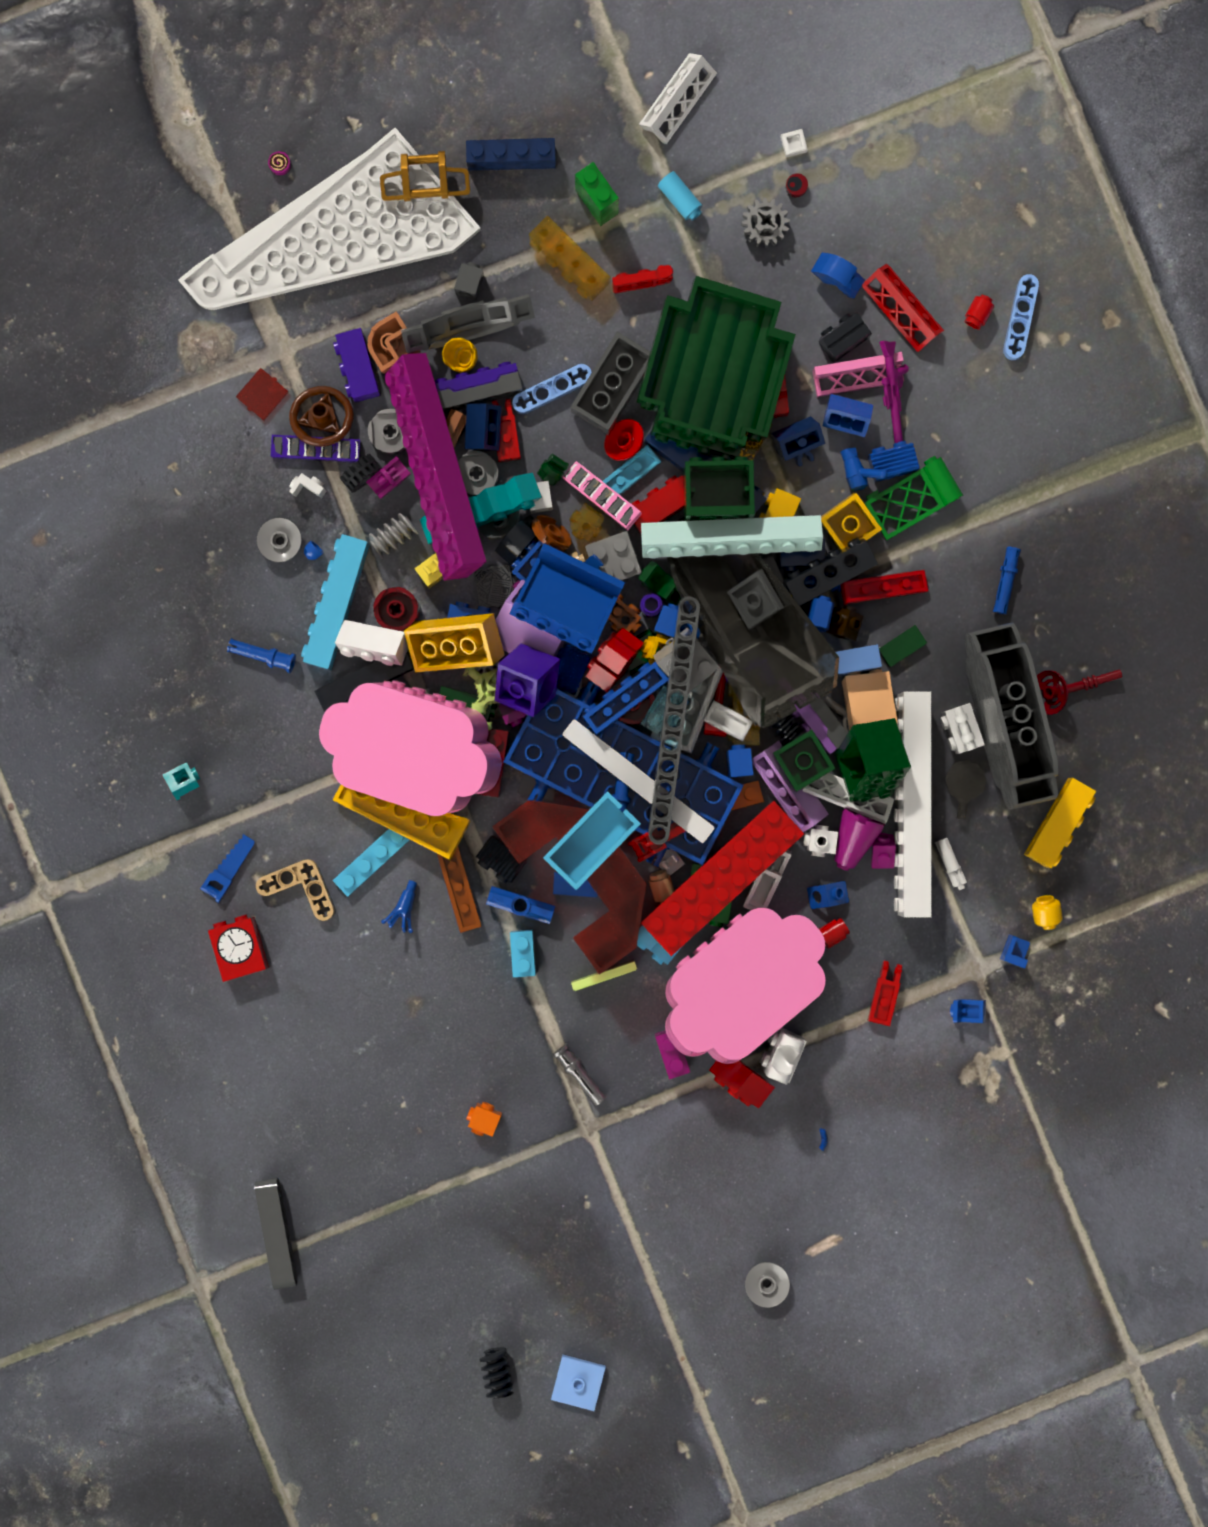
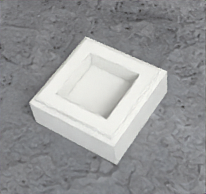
M802 129L781 134L780 138L786 158L808 151Z

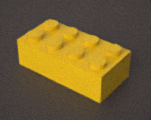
M494 613L416 621L404 630L415 672L493 666L505 656Z

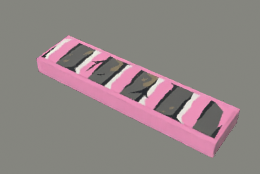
M577 461L563 476L565 482L627 531L642 515L640 510Z

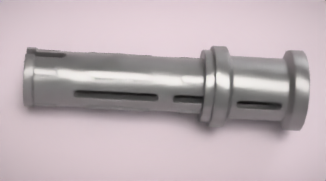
M568 1043L564 1044L552 1056L561 1062L565 1067L564 1071L566 1073L572 1074L595 1105H599L607 1096L581 1066V1059L577 1058L569 1049L570 1045Z

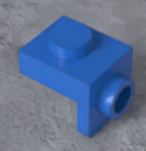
M954 1000L950 1007L953 1023H985L986 1000Z

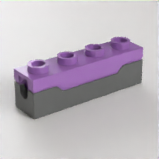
M798 667L776 683L778 688L775 690H786L788 695L809 684L810 681ZM815 688L789 701L791 706L788 708L796 718L798 716L804 722L802 727L806 730V733L813 730L827 755L840 747L848 733Z

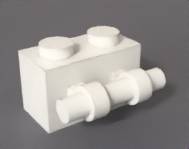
M970 703L941 712L943 717L940 718L943 729L947 730L950 736L947 741L951 751H955V754H960L985 745Z

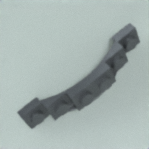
M527 294L509 300L506 297L486 303L481 300L442 311L440 316L422 320L420 325L400 331L406 352L411 353L418 350L425 351L444 347L445 343L452 338H464L469 341L518 325L521 321L535 318L531 298Z

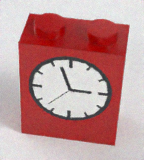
M246 914L234 918L235 923L227 925L226 921L213 924L214 929L208 930L223 982L269 968L255 917L248 918Z

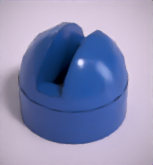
M310 541L304 548V554L309 560H316L324 553L313 541Z

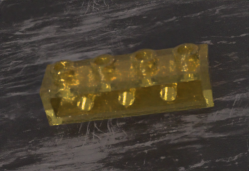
M548 215L529 233L530 246L537 253L541 251L546 256V262L552 268L557 267L562 272L561 276L569 284L573 282L578 287L576 289L577 292L584 299L588 297L593 301L610 284L611 277Z

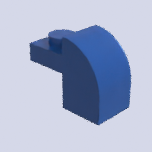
M822 252L811 270L824 284L835 285L848 298L854 299L865 281L856 272L858 269L856 266L830 253Z

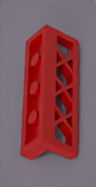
M888 264L878 268L862 284L864 290L917 352L921 351L930 341L944 331ZM877 279L882 284L881 292H875L869 284ZM886 297H893L896 301V309H891L886 305ZM900 313L907 314L910 317V326L902 324ZM915 330L921 331L926 336V339L921 344L914 338Z

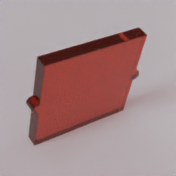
M260 368L237 394L236 398L247 406L248 411H253L264 421L289 391L277 382L276 377L272 378Z

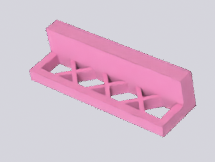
M902 352L894 353V364L898 368L902 366L901 364L904 361ZM884 355L814 367L812 373L816 396L823 397L830 394L883 386L882 381H878L880 377L887 378L883 375V372L886 370ZM871 370L878 377L874 382L868 383L861 377L865 371ZM847 374L856 379L854 384L848 387L839 382L843 375ZM828 378L835 384L830 390L821 391L819 379Z

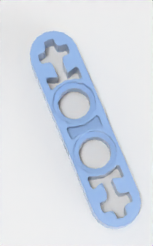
M1032 274L1024 275L1017 284L1003 348L1004 356L1009 360L1019 359L1024 354L1039 287L1038 279ZM1027 280L1030 281V285L1033 287L1029 289L1027 296H1020L1026 290V286L1023 284ZM1020 301L1028 303L1029 310L1027 312L1019 311L1017 306ZM1014 323H1022L1025 328L1024 332L1021 334L1015 333L1013 330ZM1015 339H1022V341L1018 340L1016 349L1019 351L1013 355L1012 350L1009 348L1013 346Z
M579 364L514 396L512 402L514 410L518 414L524 415L583 387L592 373L591 369L585 364ZM579 370H582V372L587 371L586 379L577 378L574 380L576 385L572 386L571 378L568 375L572 374V378L578 376ZM559 379L567 380V389H557L556 382ZM541 388L546 389L549 393L548 397L544 400L536 397L537 390ZM532 393L536 404L533 405L532 401L526 403L525 409L521 406H516L519 404V399L522 398L523 401L529 400L530 396L528 394Z

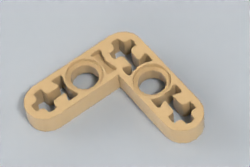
M313 860L300 861L265 875L256 882V890L262 896H269L302 883L315 917L325 921L334 915L335 908L319 867ZM305 863H307L308 866H313V870H311L312 877H315L317 875L318 880L310 881L308 884L306 883L305 880L310 878L308 873L302 872V869L305 868ZM285 871H289L293 875V881L290 884H285L281 880V875ZM276 875L277 882L281 888L278 889L276 884L269 887V892L266 889L262 890L263 881L266 880L267 883L275 881L273 876ZM315 883L322 887V893L319 896H313L310 893V887ZM326 897L327 900L322 902L324 907L330 908V911L327 912V917L324 914H319L318 910L321 909L320 903L315 905L314 900Z

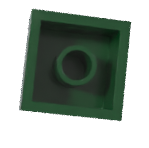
M813 730L808 731L773 753L796 792L835 770V766Z

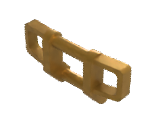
M438 151V154L412 156L401 154V170L380 176L381 197L384 201L404 200L406 202L415 198L429 197L447 199L449 196L470 194L468 170L465 168L446 167L445 151ZM439 163L440 188L410 190L409 165ZM447 172L463 173L465 175L466 189L464 191L448 192ZM402 175L403 195L387 196L385 179Z

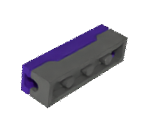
M511 362L501 363L498 365V368L494 369L489 367L480 368L477 370V373L470 375L467 372L460 373L455 376L456 378L447 380V378L435 380L443 413L450 412L451 409L467 408V404H482L514 396L523 391L516 363L511 364Z

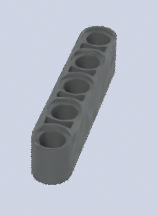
M279 1178L256 1181L255 1194L272 1286L274 1290L297 1286V1272Z

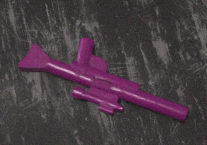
M880 341L879 344L885 357L887 378H882L884 387L883 403L887 409H891L894 443L903 441L900 411H902L900 389L903 386V375L909 371V367L903 364L895 368L894 352L896 342Z

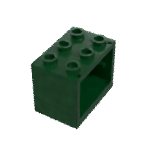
M695 457L685 461V521L753 518L755 515L754 460H748V457H735V460L726 461L725 457H714L712 461H703V458Z
M895 718L853 725L835 753L850 802L859 801L862 803L875 797L885 799L892 796L911 768Z

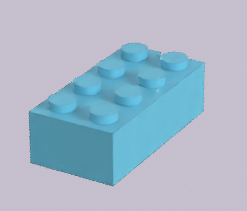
M608 791L543 857L575 890L641 824L626 809L623 812L619 810L622 805Z

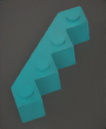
M532 472L514 476L503 485L485 488L477 496L469 497L468 499L478 530V527L507 518L506 515L521 509L527 510L534 507L535 502L542 498ZM423 516L420 522L428 544H432V537L426 525V516Z

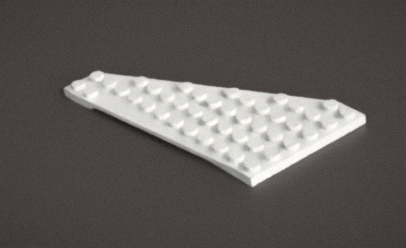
M394 128L365 153L216 254L210 255L195 265L178 281L201 307L217 310L451 254L481 231V228L454 196H449L447 199H442V197L415 198L406 202L404 200L384 201L382 199L380 176L401 170V154H408V156L418 155L401 133ZM427 164L409 165L410 190L440 188V179ZM402 175L385 179L387 196L403 195Z

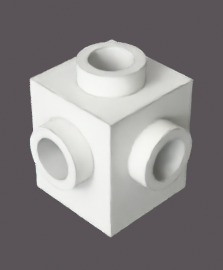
M815 825V829L809 828V833L805 832L804 846H807V851H812V856L825 857V853L836 854L838 832L828 831L829 826ZM819 837L823 839L821 845H819L817 842Z

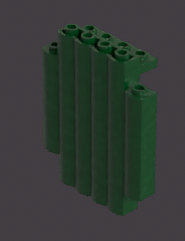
M699 276L693 279L688 301L667 295L637 398V403L641 404V408L649 411L657 408L651 435L655 436V440L663 443H668V440L674 441L679 448L689 449V447H694L698 449L697 452L710 456L711 453L719 455V457H725L726 461H731L732 459L735 460V457H739L741 448L746 445L747 439L759 443L760 440H765L768 437L796 335L775 328L781 301Z

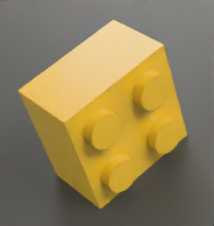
M857 493L851 494L821 516L822 526L839 550L847 547V543L852 539L859 537V539L864 538L867 541L882 530Z

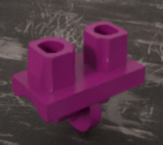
M396 456L368 479L366 483L382 499L409 477L411 473Z

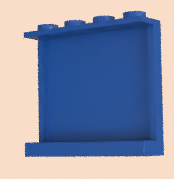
M544 543L509 614L518 620L525 621L541 631L550 633L558 639L578 647L580 650L592 654L625 582Z

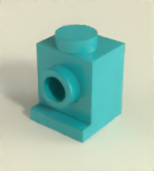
M187 762L163 774L176 800L181 799L182 795L200 787L197 781L201 778L195 767L190 769Z

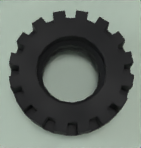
M367 454L352 464L342 474L340 479L353 493L367 484L366 481L382 469V467L371 454Z

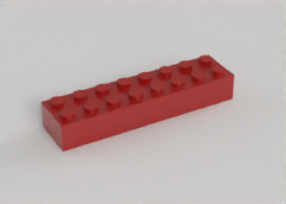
M772 801L643 919L641 924L672 956L799 840L804 833L778 804Z

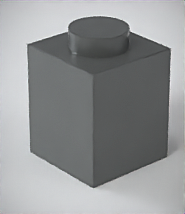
M468 262V264L461 263L454 287L456 294L477 300L484 277V272L480 265Z

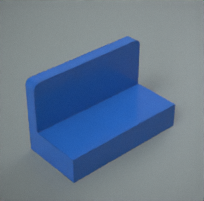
M554 872L553 894L597 897L599 875L592 874L575 890L558 872Z

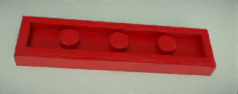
M925 570L846 581L841 584V590L845 605L928 592Z

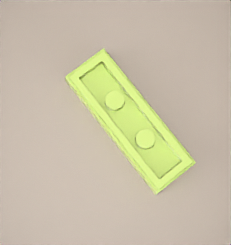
M632 960L571 981L573 990L577 991L636 971L637 966L635 961Z

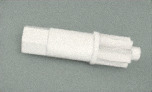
M948 838L935 842L953 888L964 889V884L967 881Z

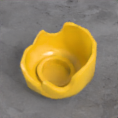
M464 338L450 339L445 343L442 350L444 364L455 372H469L476 365L478 359L477 349L473 343Z

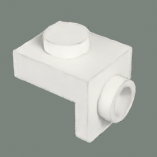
M302 473L299 477L296 476L289 486L291 488L289 492L297 497L303 486L320 498H323L327 491L322 487L324 484L322 481L314 476L310 479Z

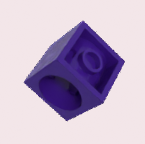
M519 644L498 663L494 701L534 717L556 696L560 659L525 644Z

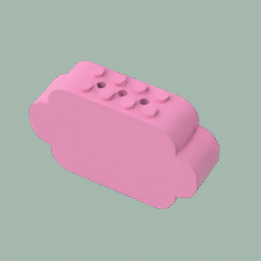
M393 680L392 682L384 681L382 683L362 684L354 689L350 695L349 702L336 703L326 710L321 721L319 737L324 749L334 755L333 773L337 781L344 787L431 816H440L462 810L467 806L472 795L488 792L498 781L502 767L501 755L493 744L487 742L488 724L486 719L479 711L466 707V702L445 700L446 696L433 693V695L425 694V689L418 687L408 688L405 687V683Z
M753 909L744 916L741 914L737 915L727 924V930L721 928L710 938L712 941L710 944L705 941L693 952L694 957L690 958L688 955L676 966L678 970L668 980L665 990L667 1001L673 1008L666 1019L665 1030L667 1037L679 1052L692 1057L708 1052L718 1062L725 1064L735 1063L749 1055L821 995L826 979L818 961L824 954L825 940L821 931L807 917L791 915L782 920L771 909Z

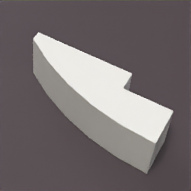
M785 851L753 881L743 907L749 910L768 907L791 857V851Z

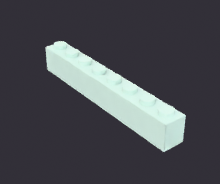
M821 515L641 523L643 558L723 556L727 554L746 555L750 553L768 554L774 552L791 553L797 551L814 552L822 550Z

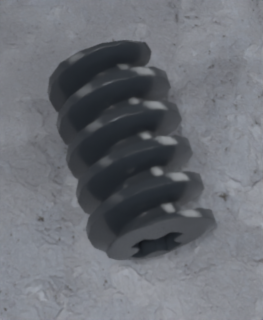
M786 715L769 727V729L777 728L774 736H783L779 741L781 744L785 742L789 744L806 732L805 729L797 730L800 722L792 723L795 715Z
M497 1347L484 1351L485 1356L479 1360L480 1362L487 1363V1365L481 1367V1371H488V1374L483 1376V1380H490L489 1383L484 1385L485 1389H491V1392L487 1393L486 1397L499 1399L513 1395L514 1392L511 1391L513 1384L509 1382L511 1375L508 1373L510 1366L506 1364L508 1362V1357L505 1356L507 1349Z

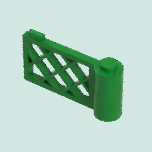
M936 456L929 458L924 462L925 467L881 493L876 490L866 496L867 501L864 504L882 528L881 533L886 541L963 496L941 457L938 459ZM919 475L925 483L923 491L910 488L912 480ZM907 482H909V483H908V487H903V486H902V485L906 484ZM926 487L929 489L930 493L925 492ZM897 488L906 490L903 503L891 500L892 493ZM909 491L922 494L919 507L906 504ZM889 494V498H888V499L882 498V497H884L885 495ZM924 495L933 497L937 506L932 509L922 508ZM877 500L887 502L885 513L875 512L871 504ZM890 503L902 506L899 518L887 515ZM905 507L918 510L916 518L912 521L902 519ZM920 510L925 511L924 514L919 516ZM878 516L883 517L882 523H881L880 519L878 518ZM886 518L898 521L897 529L890 534L884 528ZM901 522L907 523L900 527Z

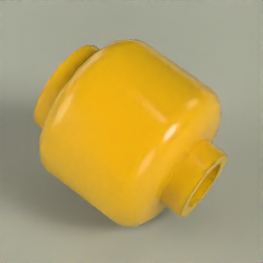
M1040 896L1032 904L1034 923L1037 926L1043 927L1044 930L1055 929L1056 925L1063 920L1061 903L1059 900L1054 899V896Z

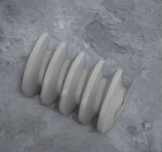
M401 513L398 514L399 521L394 518L390 519L392 526L386 523L383 524L384 532L377 528V537L371 533L369 534L371 544L382 559V551L387 555L390 554L389 546L396 550L397 541L402 545L405 544L404 536L412 539L411 531L418 535L417 530L407 516L405 517Z

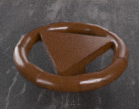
M316 386L303 391L296 397L289 412L290 425L295 435L301 441L317 447H326L342 440L350 431L354 420L353 407L349 399L341 391L329 386ZM325 394L318 402L312 405L310 410L297 420L300 406L306 399ZM329 395L335 397L345 409L346 416L340 430ZM300 426L334 433V435L314 438L303 431Z

